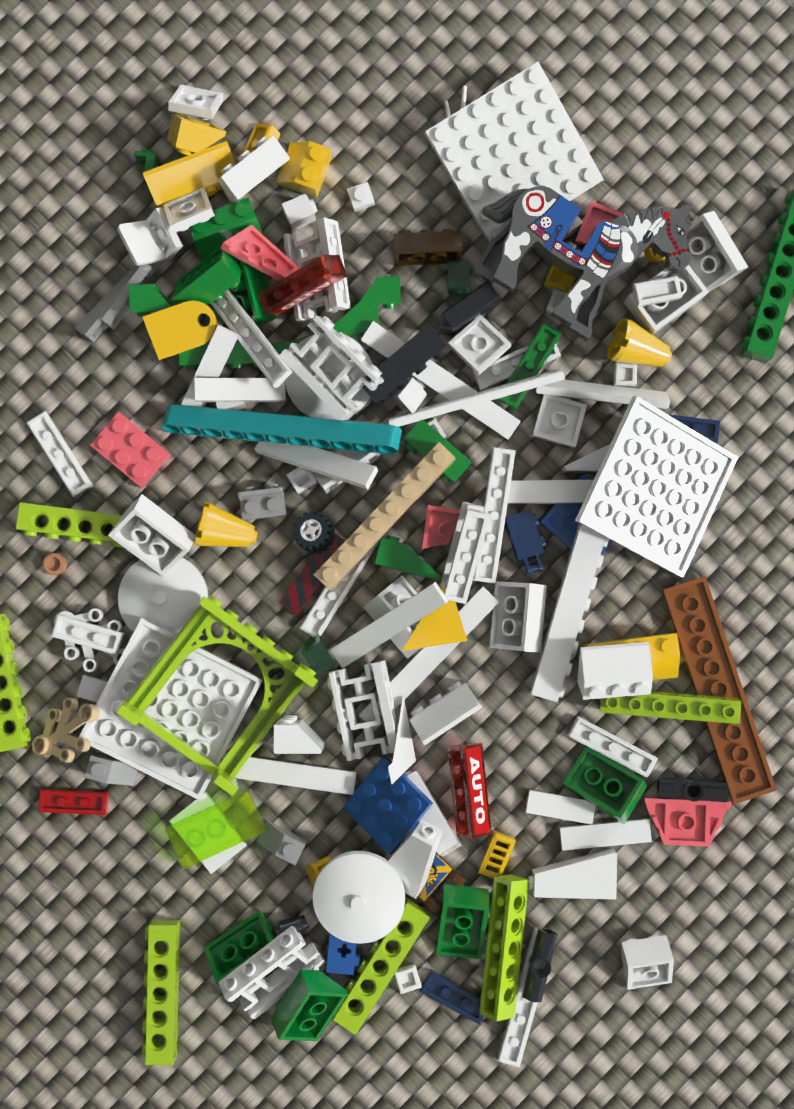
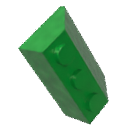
M249 197L213 210L215 216L211 217L208 221L199 222L189 227L202 260L221 246L223 242L250 225L254 226L263 235Z
M219 246L176 281L171 300L176 305L187 301H200L206 305L212 301L214 303L219 301L226 290H233L240 283L241 269L235 257L220 249L221 246Z
M235 257L241 269V276L238 286L230 290V292L257 327L264 326L277 319V313L270 314L276 308L267 274Z
M261 910L203 947L214 980L219 987V982L277 937L276 932Z
M300 969L271 1016L278 1040L318 1041L348 995L347 990L321 971Z

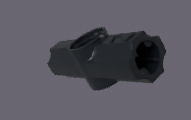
M658 777L657 797L688 799L693 802L699 800L727 802L729 795L727 782ZM692 784L697 785V792L689 795L687 788Z
M538 928L533 951L528 959L529 967L522 998L535 1003L542 1002L547 978L551 973V961L558 933L550 929ZM544 961L545 966L542 969L534 968L535 963Z

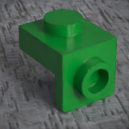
M148 149L135 150L134 156L137 162L145 164L144 172L160 166V160L153 151Z

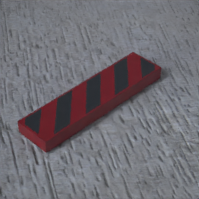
M334 532L335 539H331L332 545H327L328 549L326 551L322 549L321 553L315 552L279 602L297 616L321 583L314 574L345 542L344 539Z

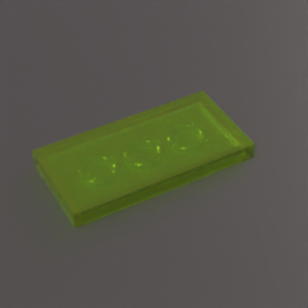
M249 789L165 827L183 870L267 831Z

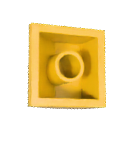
M311 141L290 142L287 150V155L290 159L282 165L276 184L317 199L332 159L331 150L328 147Z

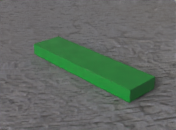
M543 323L506 384L538 375L562 334ZM528 390L501 397L498 400L516 410Z

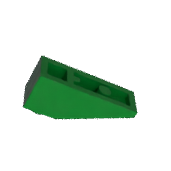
M387 535L386 539L381 538L375 565L440 581L441 576L404 543L399 542L400 538Z

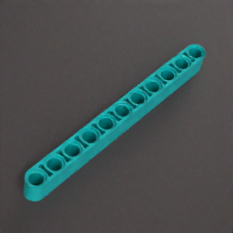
M167 405L161 426L165 431L175 434L389 455L398 453L402 433L401 428L387 424L184 405Z

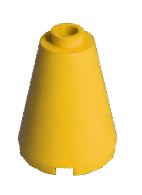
M626 318L620 320L613 331V333H616L614 341L610 339L607 347V358L613 362L662 367L669 363L672 356L670 347L632 320Z
M204 502L203 514L199 518L194 545L250 547L251 543L255 544L258 531L254 530V525L209 502Z

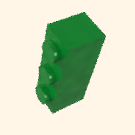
M420 420L404 438L407 442L405 447L413 454L419 452L425 457L440 442L456 458L440 476L447 483L452 481L455 484L472 464L466 456L424 420Z

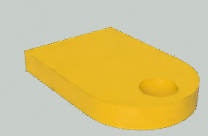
M200 301L183 302L143 317L159 360L206 344L212 339L217 328L214 312L208 305ZM202 313L210 317V324L206 327L201 326L198 322V317Z

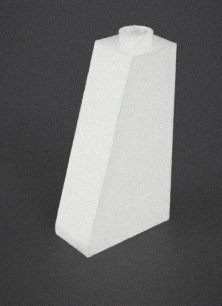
M411 770L404 773L433 802V805L419 822L423 820L443 831L436 851L438 855L444 857L462 846L417 771L412 772Z
M423 820L387 859L402 878L405 893L415 899L427 882L443 832Z
M606 849L532 869V876H528V890H532L534 897L616 899L617 853L613 849Z

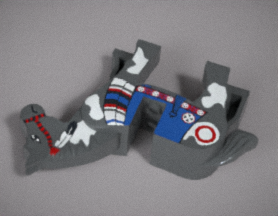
M546 186L518 189L483 207L482 214L493 222L500 224L509 219L510 221L505 229L490 241L474 268L473 275L485 282L489 281L491 285L495 282L506 290L513 292L517 284L518 265L524 255L533 248L552 266L579 279L554 309L551 316L569 326V332L587 342L592 335L593 317L600 306L605 284L627 271L646 248L650 247L659 256L664 257L666 267L672 273L681 272L689 265L691 253L686 236L692 225L688 213L693 203H689L679 209L673 207L639 209L615 218L611 222L600 221L583 251L580 252L575 244L563 241L576 221L581 209Z

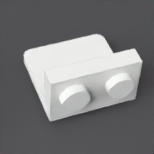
M163 207L156 208L147 220L120 224L117 228L124 245L137 266L171 260L183 247L177 233L173 234Z

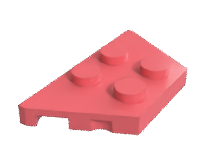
M643 797V802L664 845L709 847L714 839L715 831L720 828L723 822L722 818L725 812L731 807V801L714 802L699 800L693 802L688 799Z

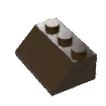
M424 229L419 233H411L409 230L393 233L394 266L460 264L462 254L460 231L443 229L442 232H433L430 229Z

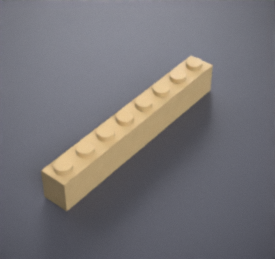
M439 442L320 567L314 576L329 590L334 589L456 458Z

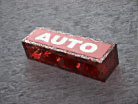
M322 255L258 293L265 315L283 314L346 278L347 274L340 255Z
M462 743L448 746L456 835L458 838L474 839L492 834L482 743Z

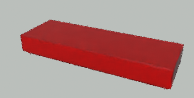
M42 788L39 793L38 812L107 815L109 791Z

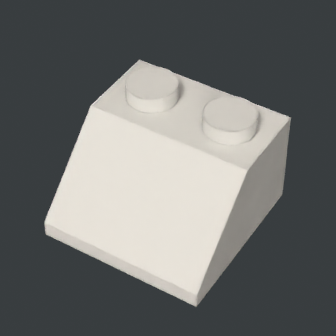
M652 935L638 940L628 939L621 943V956L627 990L672 983L674 958L666 935Z

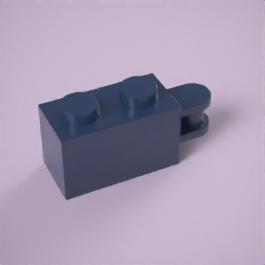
M528 510L505 517V526L516 561L523 560L528 576L532 575V572H543L539 554L544 553L543 548H546V543L543 535L538 533L537 527L540 525L536 513L532 514V511ZM534 556L536 562L529 564L527 558Z

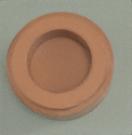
M51 553L44 558L43 568L50 575H60L66 570L67 561L63 555Z

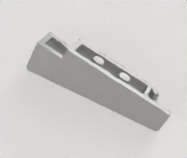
M162 261L140 266L135 265L74 329L92 342L96 341L106 325L114 330L130 308L128 285L147 284L162 264Z

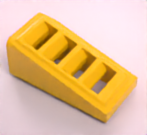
M493 830L478 873L494 879V876H501L512 853L516 839ZM500 841L502 843L507 844V847L504 848L502 846L496 845V842ZM493 849H496L501 852H504V855L501 856L496 853H493L492 851ZM490 857H493L495 859L500 860L501 863L497 864L495 862L489 861ZM489 865L497 868V873L485 869L486 866Z

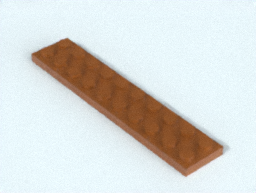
M706 576L661 590L675 633H677L678 642L696 695L738 698L741 701L740 724L705 721L724 781L728 783L731 802L737 804L777 791Z

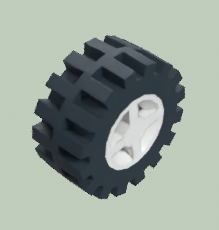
M310 511L309 514L307 512L303 513V517L299 516L297 518L299 520L298 523L294 522L293 524L295 529H292V533L295 535L293 539L296 541V544L313 554L314 552L321 553L322 549L326 551L328 549L326 546L332 545L331 539H335L333 523L318 511L317 513L315 511Z

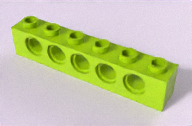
M19 503L16 529L22 530L23 535L37 537V533H45V538L59 539V535L68 536L67 541L81 542V538L90 539V544L103 545V541L112 542L111 546L124 548L105 534L106 526L112 524L114 528L122 515ZM45 516L47 524L41 528L39 520ZM64 519L69 521V527L66 530L61 528V522ZM89 521L92 526L91 530L88 533H84L83 525Z
M0 614V656L2 657L0 678L3 676L7 682L5 688L0 686V752L29 746V741L31 740L30 730L26 728L25 724L27 717L26 708L22 706L21 702L23 691L17 681L18 665L14 662L12 654L14 653V643L9 638L10 622L5 614ZM5 698L11 703L9 710H6L3 706ZM9 721H12L15 725L13 732H10L7 728Z
M651 691V694L600 698L599 711L600 713L740 724L741 701L738 698Z
M512 874L494 876L479 1014L494 1021L515 1017L529 879Z
M405 899L404 911L398 924L401 921H407L410 923V927L407 930H402L397 924L389 934L379 941H374L369 950L371 953L367 961L363 959L359 968H357V977L355 980L351 978L345 989L348 995L333 1016V1021L355 1035L358 1033L430 919L429 911L412 900ZM393 940L398 943V946L395 949H389L386 943ZM382 960L386 965L383 968H376L374 962ZM368 979L373 982V986L366 988L361 983ZM352 999H357L361 1002V1005L353 1007L349 1002Z
M153 919L149 927L145 929V941H148V950H145L144 963L148 964V972L144 975V987H147V996H144L143 1010H147L142 1027L143 1033H146V1042H143L142 1057H145V1065L173 1066L177 1058L180 920ZM157 941H163L167 949H159ZM156 965H164L166 968V972H159L156 968ZM156 988H163L166 995L161 996L157 994ZM155 1011H162L165 1018H158ZM155 1034L162 1035L165 1041L160 1042L156 1040Z

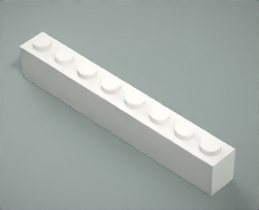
M580 523L530 689L531 695L558 702L559 697L563 698L566 685L563 684L565 675H570L572 663H569L571 654H576L579 643L576 641L578 633H582L585 620H582L584 611L588 612L591 599L588 598L590 589H595L597 583L595 572L597 568H601L603 562L602 548L603 546L607 547L609 539Z

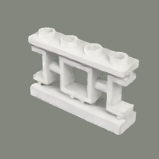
M321 218L317 220V223L313 224L314 235L305 238L304 233L294 231L293 234L286 233L283 235L286 256L300 268L298 275L290 280L293 300L331 278H342L327 287L328 295L323 296V291H320L314 295V300L310 301L309 297L295 305L294 314L297 321L312 322L314 316H317L316 308L325 305L326 312L336 313L338 310L346 311L351 309L338 221ZM318 243L321 244V251L319 252L316 251V244ZM307 248L308 256L304 257L302 249ZM319 262L321 279L312 282L309 265Z
M315 315L314 321L307 325L315 333L314 336L303 348L297 343H291L288 350L284 349L279 357L341 420H349L354 415L353 412L359 408L352 398L364 385L370 390L375 391L377 386L384 382V379L380 376L382 372L375 365L372 364L370 366L364 360L366 356L359 349L356 348L354 350L349 345L350 340L342 332L338 334L333 329L335 325L329 318ZM319 327H321L340 348H338L335 344L331 343L325 350H323L318 345V342L326 334ZM312 351L318 358L309 368L299 357L305 358ZM332 353L346 365L344 370L334 380L320 368ZM351 359H352L372 380H370L367 376H362V377L355 383V382L349 377L350 373L357 367V366L351 361ZM343 383L349 391L340 400L331 389L336 390Z
M462 502L440 586L445 588L444 595L447 600L463 604L467 602L490 519V514L484 513L483 506Z
M385 660L364 665L366 676L348 679L346 668L329 672L327 683L329 689L333 692L332 707L338 715L337 730L339 734H342L343 743L341 744V749L347 761L363 758V746L380 743L383 754L394 753L399 723ZM375 679L377 692L365 694L363 681ZM354 683L356 696L345 699L342 686ZM371 699L375 720L357 723L353 702ZM384 723L387 736L374 738L372 726ZM363 728L366 740L354 743L352 730Z
M290 926L223 978L219 985L225 1000L228 1002H232L242 995L239 1000L243 1010L248 1011L249 1016L255 1020L283 998L300 969L319 970L327 962L316 943H310L304 949H301L306 945L304 939L293 926ZM277 966H279V968L275 970L272 974H270L268 977H265L268 973H270Z

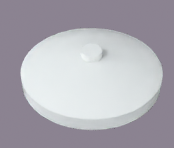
M324 332L326 335L318 342V345L323 350L331 343L340 348L326 332ZM314 334L302 340L298 345L303 348ZM347 336L350 340L349 345L354 350L356 348L359 349L366 356L364 360L371 366L372 361L363 346L355 339ZM310 351L305 358H299L310 368L318 357ZM332 353L320 368L334 380L344 370L346 365ZM351 359L357 367L350 373L349 377L356 383L362 376H367V374ZM291 369L292 373L285 379V385L294 405L301 412L312 418L341 420ZM343 383L336 390L331 389L340 400L349 391ZM363 388L352 398L353 402L359 407L353 412L354 414L363 408L370 397Z
M181 558L163 576L142 560H139L128 569L120 583L118 606L124 622L133 632L141 618H144L177 635L200 604L198 603L202 597L208 598V589L200 571L184 558Z
M351 851L336 856L322 868L314 885L313 906L319 922L330 934L346 942L361 944L383 938L396 927L404 911L405 888L402 878L386 859L371 852Z

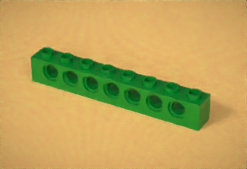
M794 189L792 191L789 190L786 194L784 203L787 205L785 211L781 212L778 219L780 228L772 239L774 248L767 256L765 265L768 267L766 273L762 274L759 286L762 287L760 293H757L753 301L755 310L747 321L748 333L743 336L740 348H743L741 356L763 363L773 359L794 290V236L788 230H794ZM782 249L787 250L790 256H785ZM776 269L783 273V277H779L776 274ZM769 291H775L777 298H773ZM764 310L770 313L771 319L765 318L763 315ZM757 331L764 334V340L758 338Z

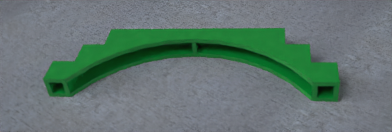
M400 276L377 277L362 299L341 319L334 322L335 326L333 329L358 342L357 333H362L363 337L373 321L379 325L378 305H383V309H394L396 304H401ZM156 284L128 285L130 312H137V317H144L151 314V312L155 313L174 306ZM313 334L296 340L271 343V345L280 355L284 349L288 350L291 343L299 344L302 340ZM236 340L225 364H230V368L244 367L243 364L252 363V367H258L240 342ZM210 341L199 347L179 353L180 366L186 365V369H198Z

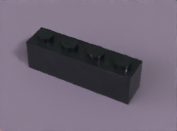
M428 324L377 367L382 372L380 376L384 379V382L379 384L375 391L370 390L366 385L362 388L376 404L379 401L384 404L393 396L390 393L396 387L400 390L410 382L409 376L414 372L418 375L427 368L425 364L431 358L435 361L445 353L443 348L446 344L431 325Z

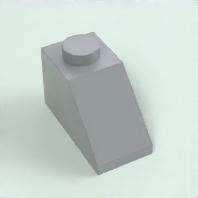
M95 753L90 756L85 778L107 784L134 786L138 769L112 756Z
M267 820L257 842L273 855L296 865L307 839Z

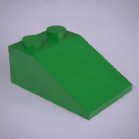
M585 746L562 783L622 824H625L647 788L644 779Z
M444 884L436 955L481 959L489 913V889Z

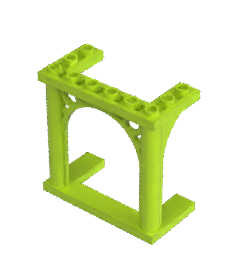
M210 595L208 598L202 597L198 603L200 604L129 699L123 701L116 713L134 726L141 723L213 775L214 783L234 796L239 789L236 775L293 698L305 686L309 685L313 688L318 680L314 678L316 672L301 662L299 665L292 662L293 656L284 649L279 652L273 648L276 643L266 636L261 639L255 634L257 629L247 622L245 625H242L237 621L239 618L237 614L230 609L225 612L220 608L222 603ZM214 622H220L223 626V635L220 638L213 637L211 633V626ZM228 626L231 627L230 631L233 635L236 633V638L233 640L227 637ZM204 628L208 637L206 641L199 639L200 636L204 635L201 633ZM242 637H245L247 641L243 643ZM225 643L245 650L256 660L263 674L265 691L259 711L218 765L145 713V711L188 655L200 647L209 644ZM249 644L253 645V650L251 651L247 649ZM258 648L263 651V652L256 653L257 650H258ZM265 657H268V661L276 660L277 663H272L269 666H266L263 663V659ZM273 668H282L284 676L273 680L269 678L268 672ZM271 684H272V685H280V684H281V686L279 687V689L276 687L274 693H272V692L270 691V686H271Z

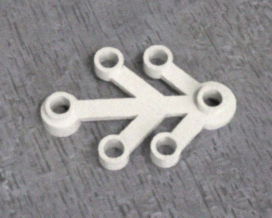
M97 608L79 615H74L68 611L57 614L84 622L90 620L92 622H99L103 618L102 610ZM94 611L99 613L98 619L92 617ZM112 620L108 624L101 626L111 629V625L117 623L118 629L116 631L120 632L122 630V624L117 620ZM64 640L66 645L64 651L65 658L68 660L77 659L79 650L75 647V643ZM82 645L85 658L83 668L87 672H93L98 668V662L94 658L93 649ZM70 649L75 651L74 657L69 656L68 652ZM119 649L118 655L123 654L125 649ZM105 652L113 657V662L117 665L119 662L118 655ZM89 661L94 663L93 669L87 667Z

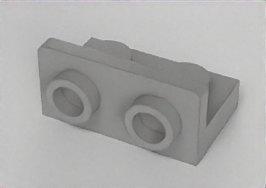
M278 484L265 485V489L256 490V487L243 488V492H238L241 516L244 521L287 516L284 489L278 487Z

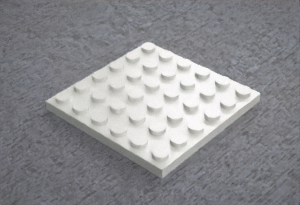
M539 62L518 73L424 133L488 244L505 229L510 219L497 224L482 214L484 206L496 202L512 191L529 189L535 186L549 187L571 201L604 180Z
M632 396L575 521L679 577H684L738 457L638 396Z
M141 618L96 704L100 710L98 720L93 723L87 722L79 738L89 739L90 746L200 800L213 775L141 723L134 726L116 713L123 701L129 699L177 636ZM200 647L185 658L146 709L145 713L219 765L263 679Z

